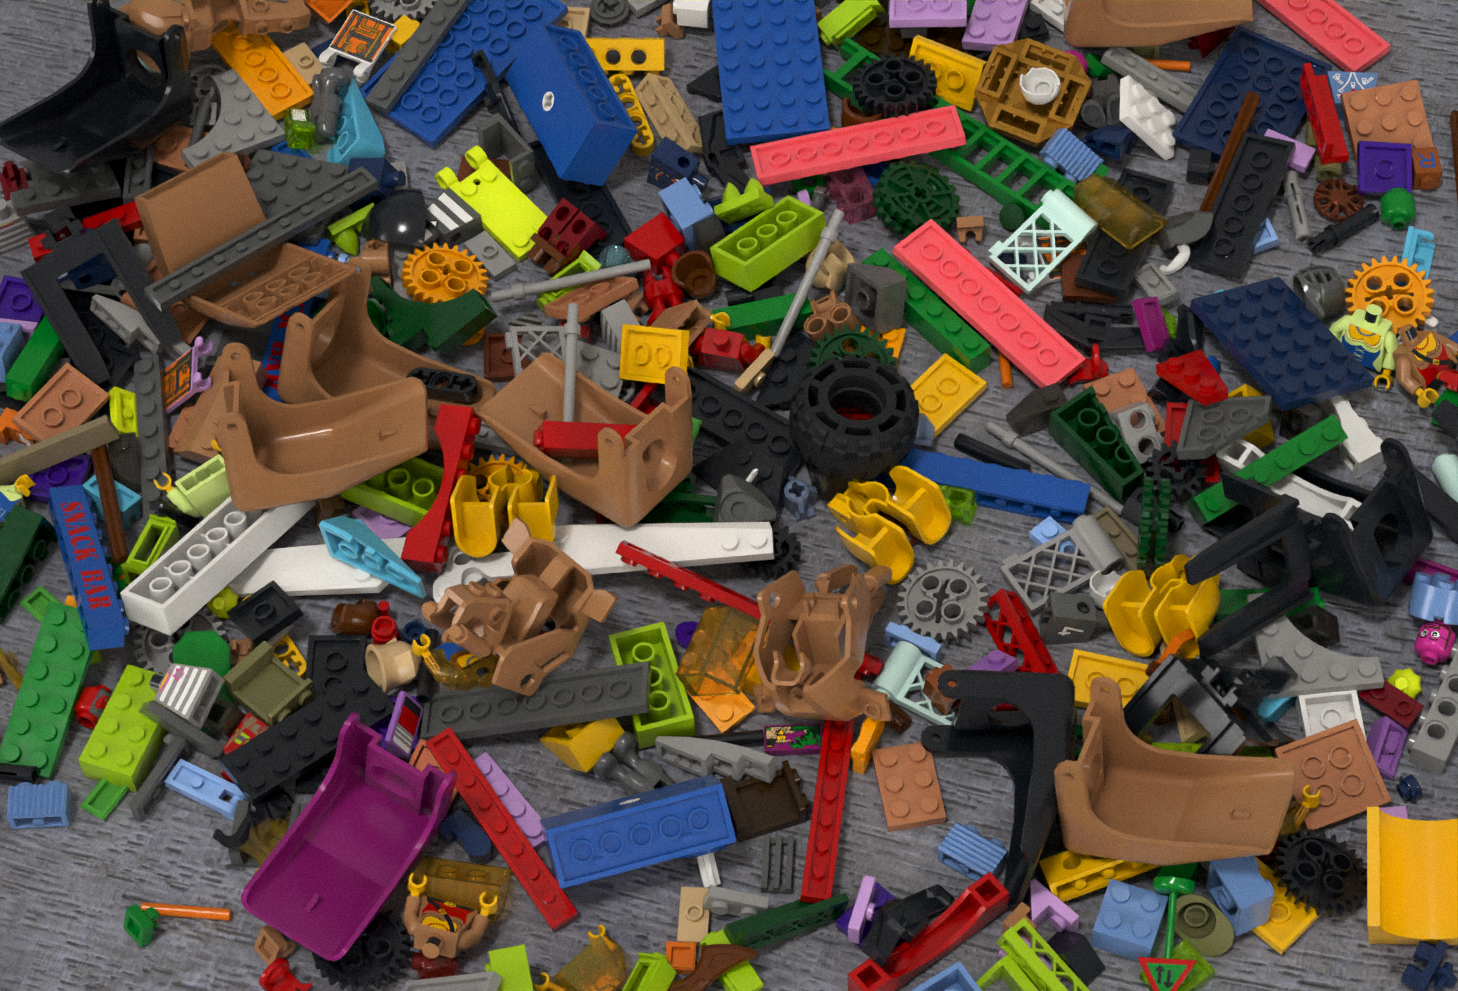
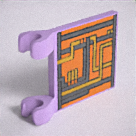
M197 337L194 346L164 369L167 415L196 392L206 391L211 388V377L202 380V373L197 371L198 357L212 353V341L203 344V337Z

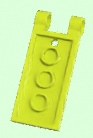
M475 145L465 152L467 162L476 170L474 173L459 182L455 173L449 167H444L435 174V179L443 190L449 187L481 215L483 228L520 263L528 257L527 254L535 244L530 238L534 233H538L540 226L547 219V216L488 159L481 147Z

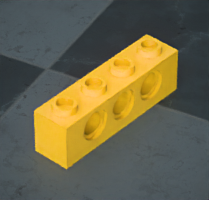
M584 37L606 75H609V70H619V74L634 75V70H642L644 75H647V73L660 75V71L666 69L665 38ZM609 50H617L620 53L621 58L618 63H611L607 59V52ZM635 50H642L646 54V61L644 63H636L633 60L632 54Z
M1069 850L1039 861L1048 890L1062 902L1108 886L1110 879L1122 881L1160 867L1151 864L1077 854Z

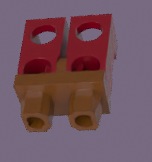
M563 197L540 226L538 233H534L530 239L535 244L527 256L540 266L549 255L552 256L543 269L552 276H555L578 259L583 249L587 251L596 239L601 241L607 233Z

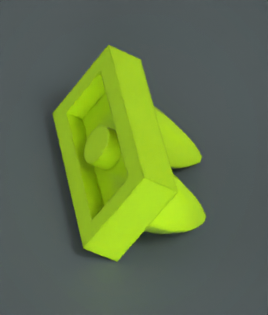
M754 178L749 180L742 195H740L738 189L732 183L728 182L723 193L722 203L714 206L715 216L728 224H732L773 207V197L765 193L761 183Z
M374 203L327 226L326 237L331 243L335 242L343 251L357 256L359 243L355 230L361 232L364 219L374 206Z

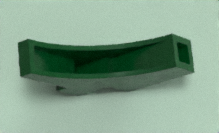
M378 275L374 276L370 282L374 289L371 292L373 297L379 304L384 305L386 308L384 314L391 322L385 327L391 336L388 340L413 352L427 342L435 352L439 350L448 356L498 317L486 297L474 288L452 300L437 303H421L401 297L389 282Z

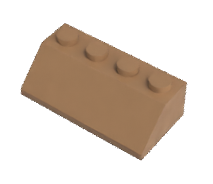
M232 354L233 357L240 356L238 354ZM218 356L209 375L211 377V388L201 392L173 451L175 455L204 464L218 454L223 457L221 452L215 451L211 446L212 439H215L219 448H221L217 423L219 417L227 413L223 390L224 368L222 356ZM252 359L257 382L262 390L268 373L261 362Z

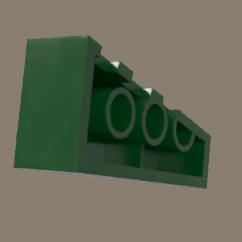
M1091 385L1049 414L1048 433L1119 503L1123 504L1135 489L1143 484L1144 470L1129 445L1124 443L1120 436L1121 432L1116 424L1113 425L1107 415V409L1103 403L1099 402L1096 392Z
M14 505L11 512L6 514L0 531L1 625L19 599V588L21 585L29 584L33 578V567L37 561L43 562L49 554L48 550H45L50 541H57L54 527L43 515Z

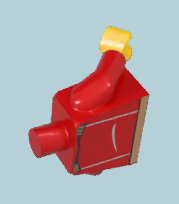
M706 326L688 347L691 354L699 355L698 367L743 374L765 349H771L772 336L763 337L758 334L756 335L755 344L752 346L745 335L741 333L707 328L708 326Z

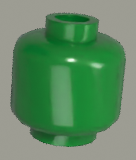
M1392 188L1382 196L1380 201L1381 219L1385 224L1393 229H1403L1415 220L1416 204L1413 194L1404 188Z

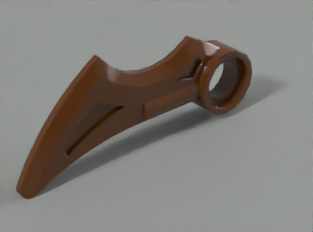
M733 944L702 946L701 956L695 969L685 978L672 982L667 991H704L721 975L741 963L758 957L759 953L754 949Z

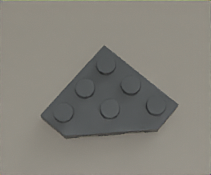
M1272 395L1228 397L1204 406L1195 399H1189L1176 450L1178 460L1206 459L1270 422L1273 408Z

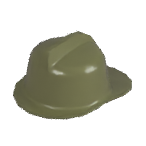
M1198 894L1182 895L1177 898L1174 931L1193 950L1201 955L1209 957L1220 956L1228 951L1234 939L1233 925L1211 900Z

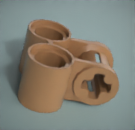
M379 239L368 241L364 246V250H361V258L366 260L371 267V279L378 275L389 282L393 288L388 243ZM370 284L369 294H368V295H372L371 292L374 290V289L372 288L371 284Z
M836 290L830 291L829 295L818 300L811 299L809 301L814 315H811L805 321L804 330L815 343L817 340L824 341L825 332L833 336V329L835 327L840 332H843L845 325L849 327L850 331H854L855 326L859 325L860 330L861 322L851 307L846 303H842Z

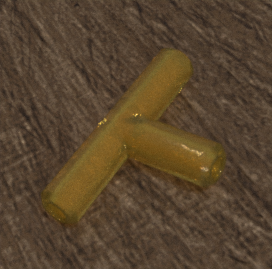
M0 647V667L16 690H20L23 678L13 665L15 654L11 651L4 653Z

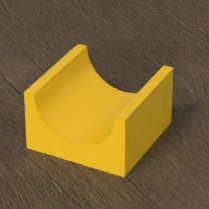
M1367 807V918L1369 944L1419 945L1420 941H1424L1432 945H1438L1441 940L1448 945H1458V818L1437 821L1411 820L1386 814L1380 807Z

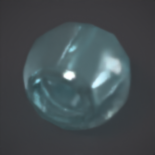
M621 245L607 246L599 255V263L602 269L632 263L629 251Z

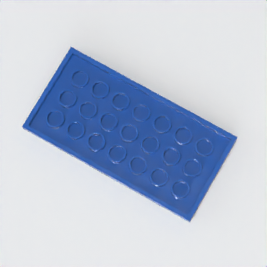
M472 0L388 115L381 111L378 112L434 148L486 96L484 85L487 82L480 67L473 66L471 55L480 49L483 50L498 82H500L509 71L538 22L557 25L568 13L567 6L558 0ZM402 48L360 89L364 100Z
M711 0L726 144L735 145L783 140L830 130L814 0Z

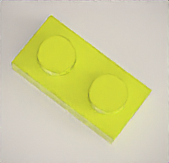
M114 386L108 392L110 394L111 421L119 431V439L135 444L138 442L136 394Z

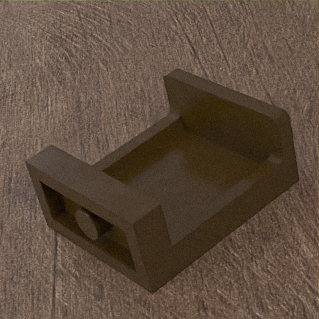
M788 760L782 761V768L776 771V776L771 783L755 777L737 783L733 782L731 776L720 779L738 842L806 822V811L810 810L809 802L805 793L800 794L798 789L800 785L796 768H790Z

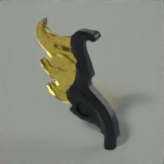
M282 788L256 804L255 812H248L234 835L227 836L220 829H216L212 836L224 847L230 849L239 848L255 858L260 868L286 834L291 807L294 802L291 796Z

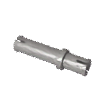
M1286 171L1282 180L1285 191L1283 199L1289 208L1296 243L1305 245L1307 240L1312 238L1303 202L1305 199L1304 191L1300 189L1297 172Z

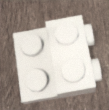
M1357 690L1297 696L1295 706L1300 730L1303 729L1304 738L1357 719L1366 739Z

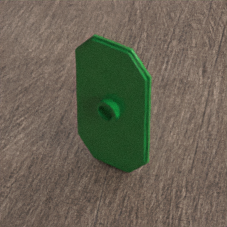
M216 631L185 632L173 647V664L210 668L223 678L231 670L230 646ZM224 683L202 728L199 729L209 736L221 735L234 718L233 698L226 693Z

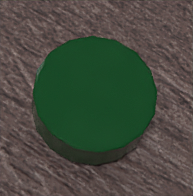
M1018 203L1005 205L999 213L1001 225L1009 230L1018 229L1027 219L1025 208Z

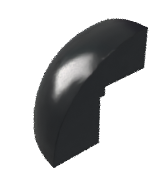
M407 188L388 194V197L370 209L364 219L360 234L383 241L424 247L426 208L422 191L417 188Z

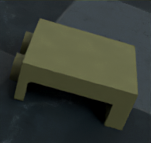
M265 640L223 676L226 693L269 727L274 726L311 703L316 695L314 682L310 678L304 681L276 658L273 647Z

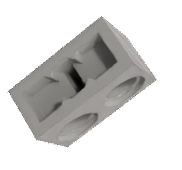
M1136 401L1108 412L1113 425L1116 424L1121 432L1120 436L1124 443L1129 445L1140 464L1147 462L1148 457H1152L1154 448L1161 451L1163 439L1160 433L1156 431L1153 422L1156 419L1155 413L1148 403ZM1136 413L1138 415V422L1135 426H1132L1130 418ZM1142 439H1145L1146 448L1143 452H1140L1138 448L1139 443Z

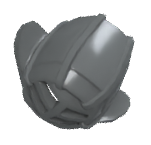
M1308 266L1305 269H1300L1293 276L1294 293L1303 301L1306 309L1315 314L1319 320L1342 313L1345 302V285L1333 267Z

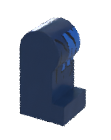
M460 808L438 827L440 838L447 845L455 841L467 852L468 859L474 865H485L492 859L491 839Z

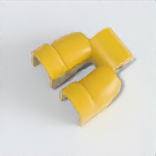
M505 464L504 468H498L497 471L492 473L488 478L490 502H479L475 476L462 475L450 499L454 536L459 549L463 553L477 558L485 557L492 553L500 537L499 520L504 508L508 509L509 527L514 518L519 517L529 526L533 538L554 543L556 536L555 520L559 508L556 475L550 476V486L545 496V502H542L543 476L535 469H531L528 464L523 466V475H513L509 464Z
M900 465L895 466L888 472L896 484L893 497H891L888 489L882 483L870 482L868 480L863 481L862 478L849 481V488L844 494L837 493L827 505L829 511L838 522L848 530L858 534L855 538H852L837 525L836 531L843 545L856 558L869 565L871 569L876 565L889 567L892 570V578L888 584L893 585L901 582L911 571L915 558L914 550L903 529L878 515V513L882 511L903 523L915 538L929 545L937 543L948 531L952 518L951 511L940 487L916 471Z
M1178 554L1174 556L1171 562L1165 563L1164 566H1160L1153 572L1150 578L1151 590L1148 586L1144 570L1127 571L1117 581L1102 605L1119 644L1133 655L1146 657L1153 654L1162 637L1168 646L1174 635L1191 628L1195 635V640L1183 658H1195L1197 655H1200L1197 639L1210 629L1209 626L1221 603L1218 587L1220 573L1195 585H1190L1187 583L1184 565L1190 560L1186 555Z

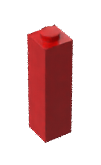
M543 420L537 430H534L533 445L548 457L599 459L598 432L604 427L613 429L621 436L625 450L624 437L637 425Z

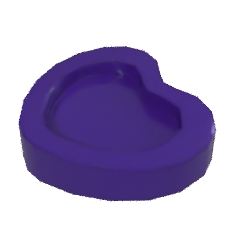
M687 621L677 625L675 635L678 644L686 650L695 648L697 640L704 636L703 625L695 621Z

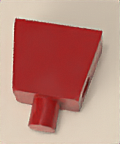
M663 212L624 238L625 255L633 261L649 259L652 272L655 275L661 274V266H669L672 269V266L675 265L679 257L686 253L684 238Z

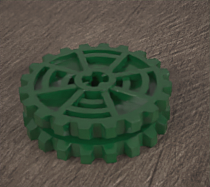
M910 160L908 164L904 161H898L897 165L893 163L889 165L887 170L883 171L880 180L872 192V197L875 198L872 206L877 208L876 216L883 218L884 222L882 224L885 227L890 226L893 228V233L896 235L899 233L903 234L904 239L930 219L936 222L944 231L948 232L960 210V205H958L960 197L954 194L956 187L948 183L949 178L946 175L941 176L938 169H930L926 163L917 165L913 160Z
M1144 476L1136 569H1144L1146 567L1150 545H1153L1152 563L1154 569L1156 570L1160 566H1164L1169 519L1170 478H1162L1159 482L1157 502H1153L1154 481L1152 477Z

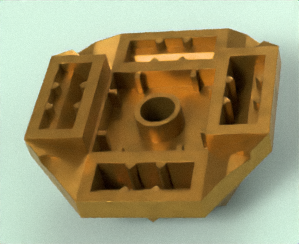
M1025 38L1006 45L994 46L974 94L989 129L1038 148L1046 144L1057 129L1065 127L1068 131H1072L1092 82L1075 55ZM1032 67L1051 69L1055 71L1060 79L1061 88L1059 94L1047 104H1032L1021 93L1019 85L1020 75H1026Z

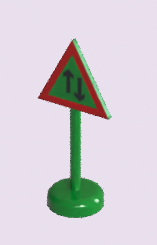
M1162 876L1153 878V889L1159 894L1169 896L1164 958H1137L1153 991H1178L1198 960L1172 959L1177 896L1193 894L1195 882L1180 877Z

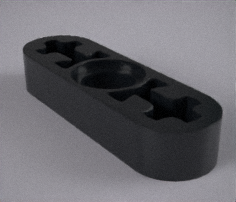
M419 367L410 371L406 377L420 379L425 385L427 396L471 402L481 392L476 378L468 374ZM446 381L449 382L447 386L437 388L439 384Z

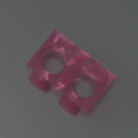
M861 166L829 172V182L826 183L829 188L828 193L831 197H835L837 209L845 213L844 216L849 225L876 217L877 208L872 206V202L875 199L872 197L874 190Z

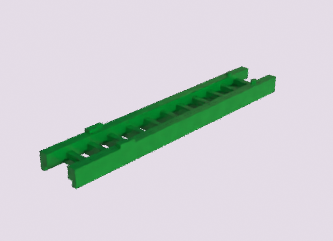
M846 37L844 44L840 47V56L848 61L834 73L822 66L825 76V87L841 98H850V103L864 113H874V109L865 111V105L859 106L858 100L854 99L853 87L846 80L857 71V68L863 69L864 62L871 64V58H875L878 61L881 59ZM935 95L933 96V101L926 102L927 107L922 109L926 111L951 106L952 104ZM957 107L956 110L965 137L969 138L966 141V145H962L955 152L947 148L927 153L995 197L996 201L1003 206L1010 203L1021 204L1026 210L1027 219L1043 205L1042 202L1035 205L1026 199L1040 185L1052 191L1061 190L1082 210L1089 203V192ZM884 112L879 120L887 119L886 117H884ZM890 113L887 118H892L895 116L893 113ZM978 146L989 151L976 165L965 159ZM1000 158L1010 166L995 179L987 174L986 171ZM1021 172L1029 177L1030 180L1015 192L1007 187L1006 184ZM1042 216L1035 221V224L1042 229L1050 230L1049 223Z

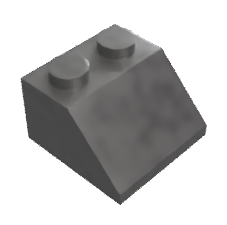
M849 263L844 303L851 307L861 324L866 328L869 327L870 331L874 334L876 332L881 334L902 327L907 280L888 267Z

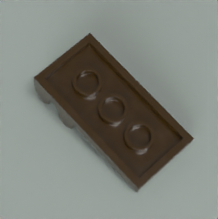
M878 13V16L863 28L858 44L880 59L882 54L886 58H890L892 53L898 58L902 53H905V58L908 59L914 37L902 39L899 28H889V14ZM967 27L927 28V36L922 37L963 52L962 39Z

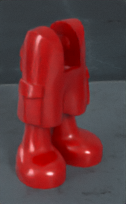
M661 266L662 280L655 281L652 269L642 273L645 304L649 309L653 310L647 321V326L652 325L660 314L666 310L665 305L673 307L683 304L685 295L682 288L673 281L669 266Z

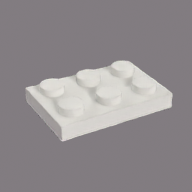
M1128 75L1121 78L1119 120L1165 161L1174 157L1175 138L1172 136V133L1174 132L1176 120L1173 113L1161 105L1156 97L1150 95L1131 76Z

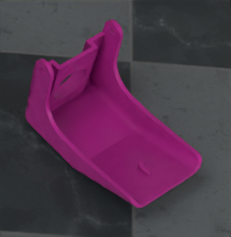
M355 711L349 715L339 732L335 758L322 784L287 833L247 883L241 895L242 905L249 913L317 955L331 961L339 960L346 954L395 894L439 831L438 827L446 819L458 775L454 770H451L447 775L429 763L421 772L381 748L382 735L359 722L360 714Z

